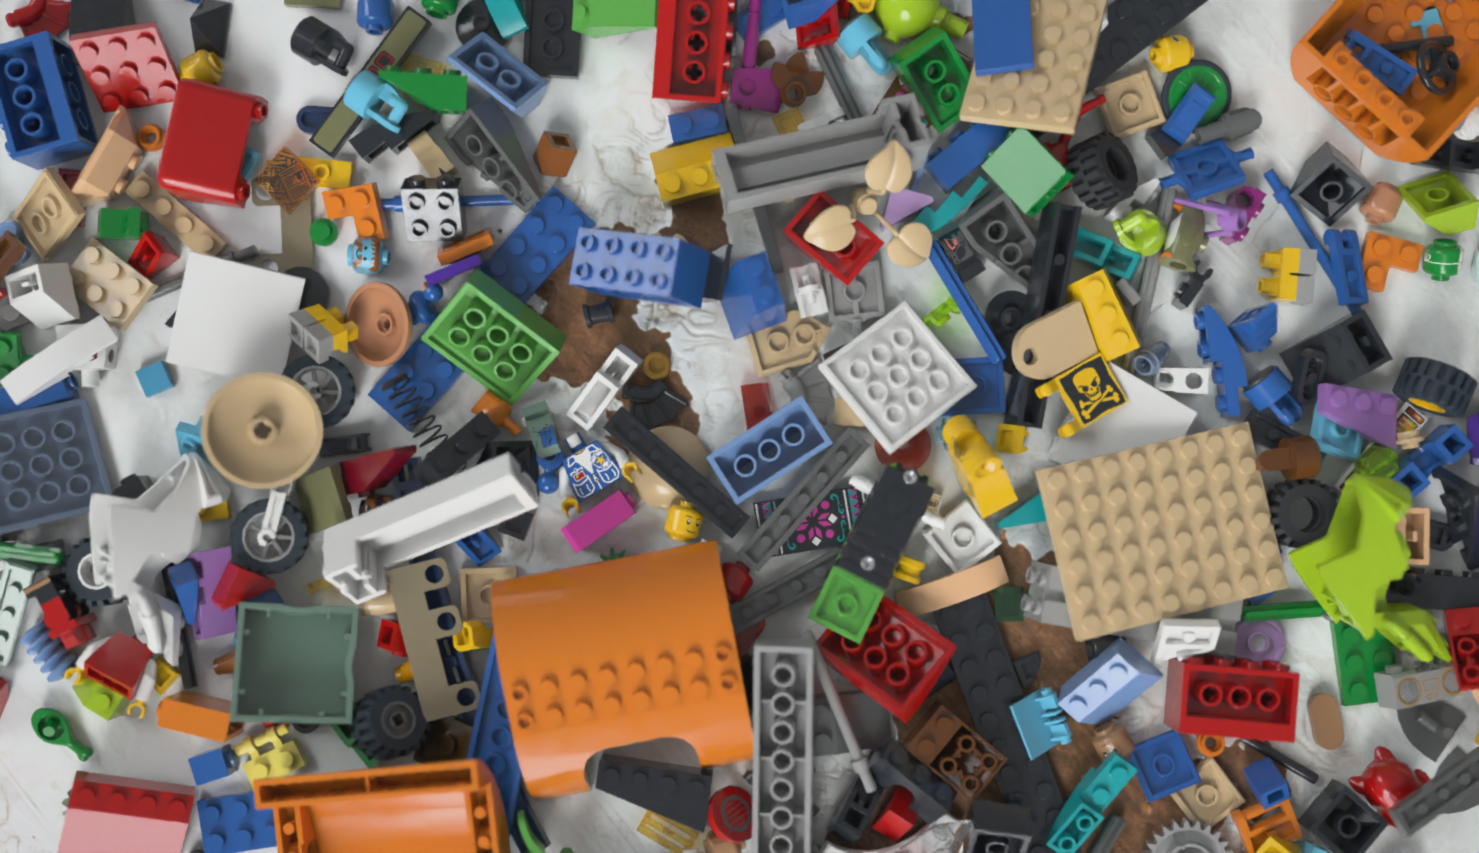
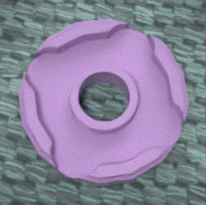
M1241 618L1240 622L1236 623L1235 632L1238 635L1233 657L1249 658L1252 661L1260 662L1261 665L1262 660L1280 661L1286 650L1285 633L1276 620L1245 622ZM1255 635H1262L1265 643L1260 650H1254L1251 647V639Z

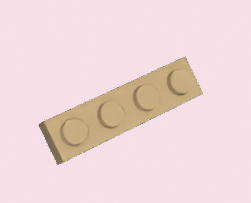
M141 171L124 190L128 196L149 212L192 251L219 257L230 245L170 192L161 188L158 182L148 173Z

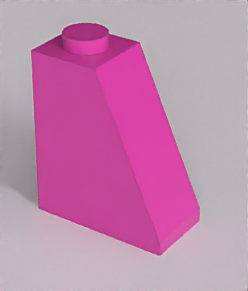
M618 490L560 529V531L577 554L636 514L637 511L634 507L638 504L629 491L624 494L622 490Z

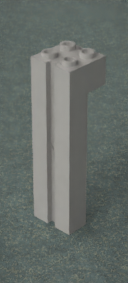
M914 93L882 99L877 114L712 150L711 167L716 183L719 184L720 196L726 214L866 182L865 169L867 164L892 139L896 140L907 152L911 161L912 172L921 170L923 162L927 158L929 148L933 144L930 128H926L925 123L921 122L924 119L922 104L920 102L917 103Z
M1032 560L1031 566L1026 571V582L1030 583L1029 593L1024 594L1021 599L1022 616L1041 623L1072 628L1058 565ZM1243 600L1169 619L1218 620L1221 630L1215 649L1211 650V652L1234 655L1238 635L1235 632L1236 621L1240 622ZM1160 621L1110 634L1155 642Z

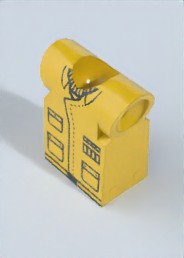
M958 415L949 419L943 427V439L948 445V453L958 484L980 516L984 519L1017 501V496L1005 468L1002 466L1001 459L973 421L965 415Z

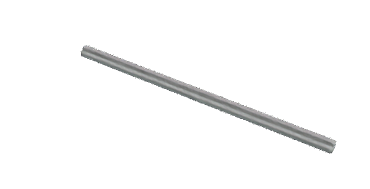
M1170 187L1161 190L1155 214L1165 224L1167 231L1173 215L1174 199L1178 193L1176 189ZM1165 244L1157 253L1146 256L1138 289L1141 300L1135 304L1131 319L1142 345L1123 354L1120 367L1136 376L1137 371L1134 369L1133 360L1135 354L1142 350L1161 267L1158 259L1164 253Z

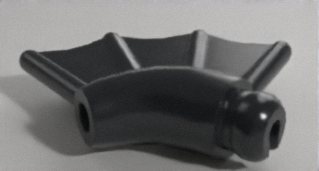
M659 379L648 386L633 385L632 387L624 385L621 393L623 400H630L629 413L649 430L654 429L662 422H673L678 410L689 405L687 400L667 389Z

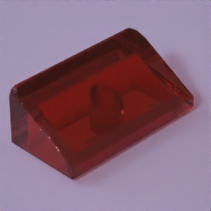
M768 382L740 385L747 430L773 414Z

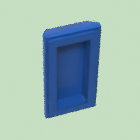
M1194 81L1161 130L1184 145L1217 97Z

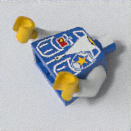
M577 432L565 439L572 455L562 460L563 466L559 470V491L562 498L561 509L567 518L570 517L568 511L573 507L580 514L582 509L578 502L585 501L623 477L629 482H633L630 475L635 470L640 475L643 472L631 460L624 449L608 441L600 443L598 440H595L587 445L580 432Z

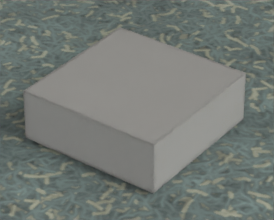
M1125 278L1113 283L1126 308L1134 306L1141 300L1140 295Z

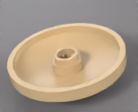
M255 372L232 379L213 395L203 414L201 438L208 459L224 477L244 487L269 489L294 481L312 465L321 448L323 422L320 410L313 397L300 384L283 375Z

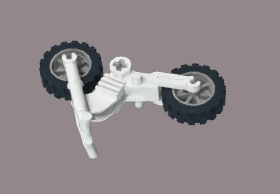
M309 354L295 358L293 362L283 369V376L302 385L315 402L319 400L324 405L326 411L320 412L323 429L338 424L350 413L355 403L356 385L352 374L339 360L329 356L328 361L318 364ZM316 370L324 371L329 376L322 383H318ZM311 371L313 382L306 383L300 379L304 374ZM334 378L338 391L325 390L324 387ZM325 394L338 395L331 407L325 400ZM203 409L202 412H201V416H202V417H203V414H204L205 409ZM297 479L283 486L271 488L270 498L248 504L236 515L235 521L232 522L230 528L231 535L229 536V542L233 548L232 553L234 556H237L242 566L249 568L255 573H263V575L282 573L296 565L308 549L310 537L308 521L298 507L290 504ZM264 516L262 528L253 524L258 518ZM286 523L290 527L292 535H282L283 526ZM250 528L258 532L257 539L249 541ZM278 539L291 540L285 552L277 542ZM259 543L264 546L262 554L257 553L252 548V545ZM271 543L280 555L266 557Z

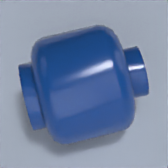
M358 0L356 17L358 25L365 29L366 33L374 36L382 35L384 31L390 30L394 24L395 6L393 1Z

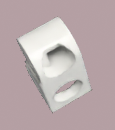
M1160 368L1154 374L1153 387L1161 392L1206 395L1208 394L1209 368Z

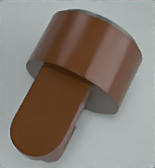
M1309 435L1281 439L1278 448L1262 451L1258 458L1255 459L1256 470L1266 472L1280 470L1282 475L1291 481L1316 477L1321 469L1322 456L1316 440Z

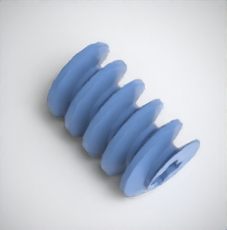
M42 620L27 630L19 643L22 646L30 645L26 651L27 654H37L33 662L35 664L44 663L40 671L42 674L51 672L47 677V681L51 683L65 678L64 674L68 669L76 668L77 665H73L72 662L76 659L77 655L66 656L65 654L68 651L66 647H59L62 641L61 638L51 639L48 632L52 629H46V624Z

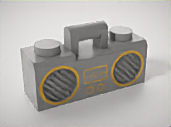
M1412 652L1403 654L1401 656L1402 664L1385 666V671L1374 673L1379 707L1399 710L1469 694V691L1458 690L1452 662H1446L1433 655V660L1424 662L1417 659ZM1421 662V666L1415 667V663Z

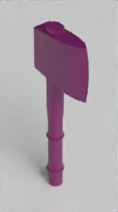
M750 0L742 67L732 69L728 103L736 104L739 110L751 111V108L778 114L782 101L779 96V89L774 85L771 78L772 68H755L759 40L758 27L761 15V0Z

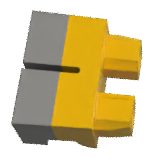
M1281 248L1276 251L1261 253L1260 268L1272 269V278L1259 279L1257 294L1270 297L1269 301L1289 302L1301 306L1313 303L1315 278L1310 276L1315 275L1318 250Z
M316 304L288 314L289 337L302 349H305V352L318 364L328 361L329 353L340 349L344 353L348 352V343L358 339V326L353 321L343 324L342 312L337 307L325 310L320 304Z

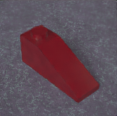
M416 445L392 448L339 462L346 495L357 493L358 498L375 495V490L386 487L417 451Z

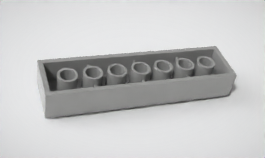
M758 637L754 645L752 853H812L815 639Z

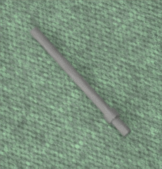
M812 630L801 634L802 639H815ZM815 640V670L852 756L851 764L854 771L859 773L866 792H873L877 789V786L869 770L871 767L867 755L862 753Z

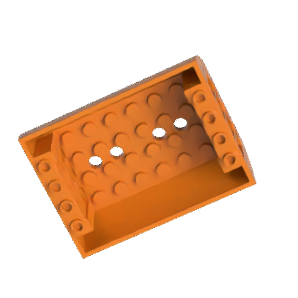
M1337 0L1294 46L1290 57L1293 78L1375 155L1404 163H1417L1428 160L1479 104V0H1453V2L1445 0ZM1437 8L1442 26L1432 24L1427 29L1428 38L1443 36L1444 32L1446 36L1453 35L1454 45L1448 47L1447 50L1453 51L1458 56L1460 69L1456 73L1454 88L1446 95L1438 96L1429 92L1422 84L1417 72L1403 95L1397 96L1351 55L1353 53L1358 56L1362 48L1355 45L1352 51L1343 44L1345 41L1344 36L1349 29H1352L1376 44L1423 39L1419 26L1411 28L1410 22L1421 20L1425 10ZM1417 51L1397 53L1401 60L1417 69ZM1425 56V66L1427 70L1429 69V63L1431 61ZM1433 77L1431 79L1439 87H1444L1446 84L1440 77Z

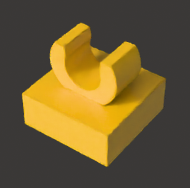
M998 424L995 452L1022 455V452H1026L1028 447L1023 446L1024 436H1029L1030 433L1025 430V426Z

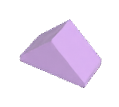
M903 189L898 193L890 192L883 217L892 226H895L921 212L926 206L930 207L934 200L931 196L908 189ZM881 222L879 227L881 232L888 230Z

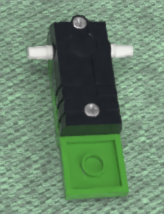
M893 462L891 465L884 463L874 481L862 475L858 476L855 473L852 475L849 484L868 495L808 615V619L860 644L884 593L890 585L889 581L893 578L896 572L895 569L899 566L902 555L906 552L920 521L934 528L937 527L940 530L943 529L947 521L940 514L927 508L936 488L928 485V476H921L912 468L905 470L900 462Z

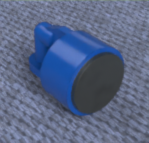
M1271 365L1266 367L1248 381V386L1243 387L1242 393L1257 411L1269 406L1286 426L1293 425L1303 416V407L1292 399L1291 392L1289 391L1293 384L1278 366Z

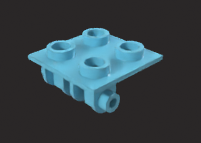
M1043 686L1010 706L1030 760H1034L1060 742L1061 745L1072 741L1071 736L1073 734L1068 723H1060L1066 720V716L1057 715L1063 712V708L1057 704V693L1051 687Z

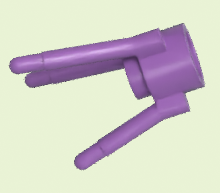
M1178 197L1174 199L1175 203L1218 214L1217 224L1223 230L1205 232L1204 235L1209 236V238L1220 236L1234 237L1235 231L1241 232L1246 226L1247 211L1245 209L1234 208L1212 200H1207L1206 204Z

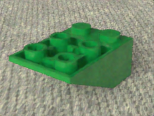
M385 66V71L379 70L380 79L392 85L401 94L436 114L464 115L466 112L467 76H462L460 70L446 69L443 70L442 74H432V69L414 68V72H402V67Z

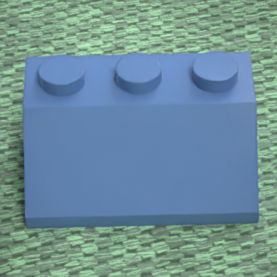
M483 31L450 54L447 59L522 118L526 117L540 105L548 86L546 80Z
M1119 637L1097 658L1090 661L1061 686L1057 704L1079 723L1101 725L1109 721L1163 677V673L1123 638Z

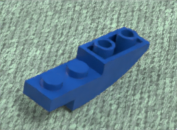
M1210 305L1196 308L1193 322L1195 329L1199 331L1200 341L1197 342V353L1202 358L1203 364L1214 362L1211 376L1213 383L1217 385L1218 395L1215 397L1216 410L1220 412L1221 417L1239 416L1240 407L1237 387L1248 386L1241 354L1228 327Z

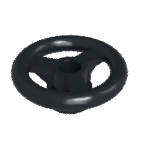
M1427 41L1417 51L1416 68L1425 88L1432 94L1443 96L1450 93L1455 86L1456 73L1460 69V61L1453 51H1448L1441 43ZM1429 50L1431 62L1429 63V69L1426 70L1425 56ZM1433 77H1440L1446 84L1444 87H1439L1431 79Z

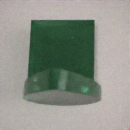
M1004 584L990 590V593L993 594V609L996 622L1024 621V611L1021 610L1024 586Z

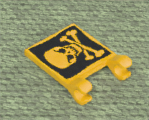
M1101 352L1035 389L1039 398L1047 397L1058 390L1074 420L1057 429L1061 438L1072 436L1128 402Z

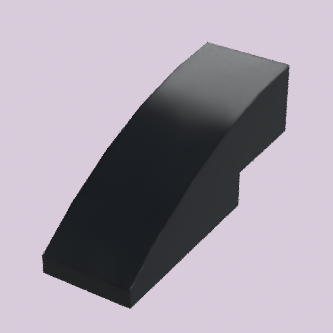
M433 111L405 114L398 124L401 127L399 133H395L382 124L377 123L348 141L361 158L369 164L389 148L396 155H399L409 147L407 142L423 130H426V132L430 131L441 121Z

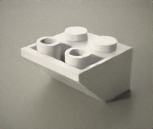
M68 263L36 264L4 277L10 305L41 330H47L55 327V325H62L80 318L79 304L75 297L73 277Z

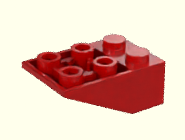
M1479 607L1444 610V628L1458 690H1479Z

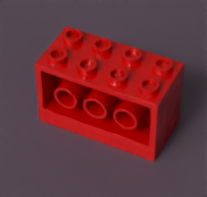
M659 0L652 98L722 104L723 98L728 99L729 82L724 81L725 70H730L731 52H726L727 41H733L734 30L733 22H729V12H735L736 0ZM702 7L707 16L703 17L702 21L697 22V18L693 16V13ZM697 36H700L701 40L705 42L704 47H700L699 51H695V48L691 46V41H694ZM694 65H698V69L703 71L702 76H698L696 81H693V77L688 75L689 70L693 69Z
M1196 654L1182 661H1179L1177 657L1168 659L1163 724L1178 733L1295 743L1300 673L1290 670V665L1280 664V661L1262 660L1261 665L1260 662L1252 661L1249 658L1234 657L1233 662V660L1224 659L1223 656L1206 655V659H1204L1203 657H1197Z

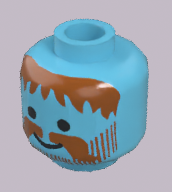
M359 237L354 240L353 244L348 245L347 262L356 273L380 274L383 272L385 265H390L391 251L385 247L383 240Z

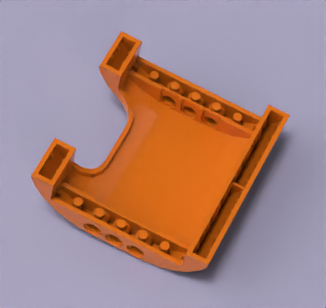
M716 539L492 582V620L500 676L520 768L527 789L534 801L592 791L587 759L595 752L609 747L661 737H677L690 743L698 754L702 769L753 760V731Z
M479 759L258 778L253 780L256 809L273 808L278 853H511L507 819L500 790L490 769Z

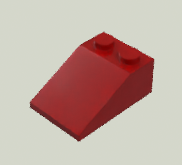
M826 192L816 193L785 227L782 236L804 255L848 286L882 247L884 242L857 219L851 223L855 228L853 240L841 250L827 251L806 241L803 236L813 220L829 207L840 205Z

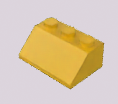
M730 132L649 153L664 208L720 193L719 184L716 183L711 167V156L714 149L734 145Z
M1106 268L1068 285L1064 305L1072 301L1081 302L1098 352H1101L1106 362L1142 345Z

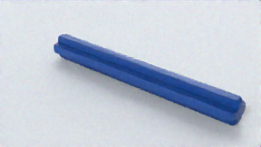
M932 240L929 260L993 364L1001 362L1007 357V354L938 240Z

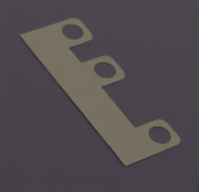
M280 176V179L277 178L273 186L276 187L280 182V191L275 192L286 193L284 188L282 191L283 183L289 198L286 199L285 194L275 195L274 193L270 200H262L257 195L260 177H258V181L256 180L257 177H255L251 182L252 202L256 206L280 205L282 253L259 254L255 258V266L260 267L263 261L271 259L277 263L278 272L282 273L294 267L314 269L313 242L309 235L312 225L309 186L303 185L291 191L300 185H293L294 182L286 185L294 181V177L292 176L284 181V179L290 176ZM304 187L303 189H301V190H299V191H297V192H295V193H293V194H290V193H292V192H294V191H296V190H298V189ZM287 203V206H288V207H290V206H294V207L288 208V211H287L286 204H285V205H281V204Z
M435 558L387 570L386 575L426 722L476 710L480 698L478 684L474 681H467L448 686L436 640L458 634L462 631L463 626L459 610L454 605L429 610L424 594L426 591L449 585L450 575L446 561L443 558ZM431 565H438L443 570L444 576L438 583H431L425 577V571ZM449 612L454 615L456 624L451 630H442L438 626L437 619L440 614ZM462 688L473 690L475 693L473 704L469 706L461 705L457 700L459 690Z

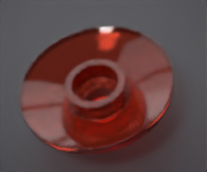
M926 428L911 438L906 448H898L891 455L887 453L875 438V452L882 464L891 465L893 462H900L905 470L908 468L916 470L926 462L930 455L931 439Z

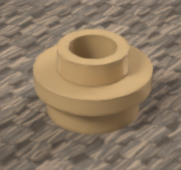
M1420 429L1396 433L1397 440L1395 442L1396 445L1401 444L1402 449L1420 447L1419 441H1424L1425 437L1421 436Z

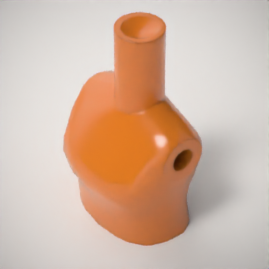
M487 390L471 409V412L475 415L483 411L497 428L503 426L515 437L523 430L521 426L510 418L513 407L505 400L497 397L491 390Z

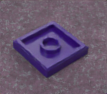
M483 252L424 277L427 284L432 286L485 263L486 259Z

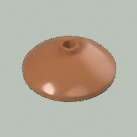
M370 282L359 287L351 296L345 311L344 324L353 321L358 326V339L348 344L355 356L369 366L384 367L392 365L404 355L411 340L412 317L409 306L403 295L390 284Z

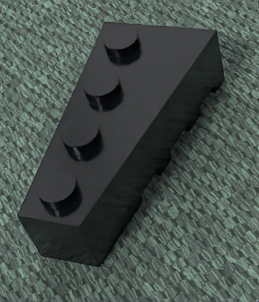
M602 753L599 759L595 788L704 833L713 770Z

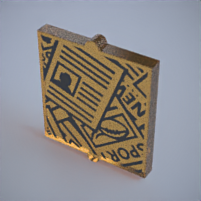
M283 146L272 160H267V165L254 178L288 214H291L303 200H308V195L321 182L286 146Z

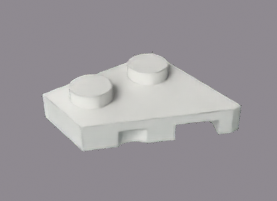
M1161 619L1150 663L1158 669L1162 667L1160 663L1174 657L1182 661L1194 654H1202L1214 650L1221 630L1218 620Z

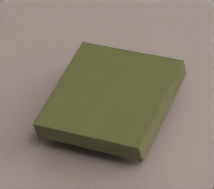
M337 465L326 467L297 479L295 489L303 514L308 521L307 525L308 529H310V534L321 532L354 518L351 504L348 501L343 486V478L339 473Z

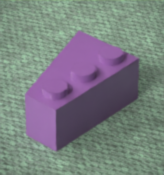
M231 546L190 554L180 564L190 561L199 578L196 622L192 624L195 640L237 632L238 613L236 607L233 606L222 611L211 600L228 562H232Z

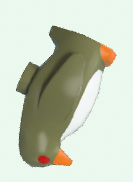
M1174 203L1173 208L1179 212L1180 216L1169 226L1165 239V250L1159 257L1158 263L1174 271L1195 272L1196 265L1192 257L1197 251L1203 253L1209 241V236L1204 235V213L1201 209Z

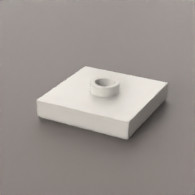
M964 499L943 516L947 521L942 530L930 526L922 533L953 573L974 566L1002 544L967 499Z

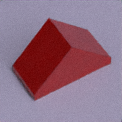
M148 230L142 234L128 263L152 280L180 257L164 236Z
M229 561L211 600L214 605L224 611L239 604V602H244L276 587V583L268 576L263 575V573H255L249 568Z
M897 785L871 825V828L894 843L899 840L914 825L917 814L908 808L913 793L906 787Z

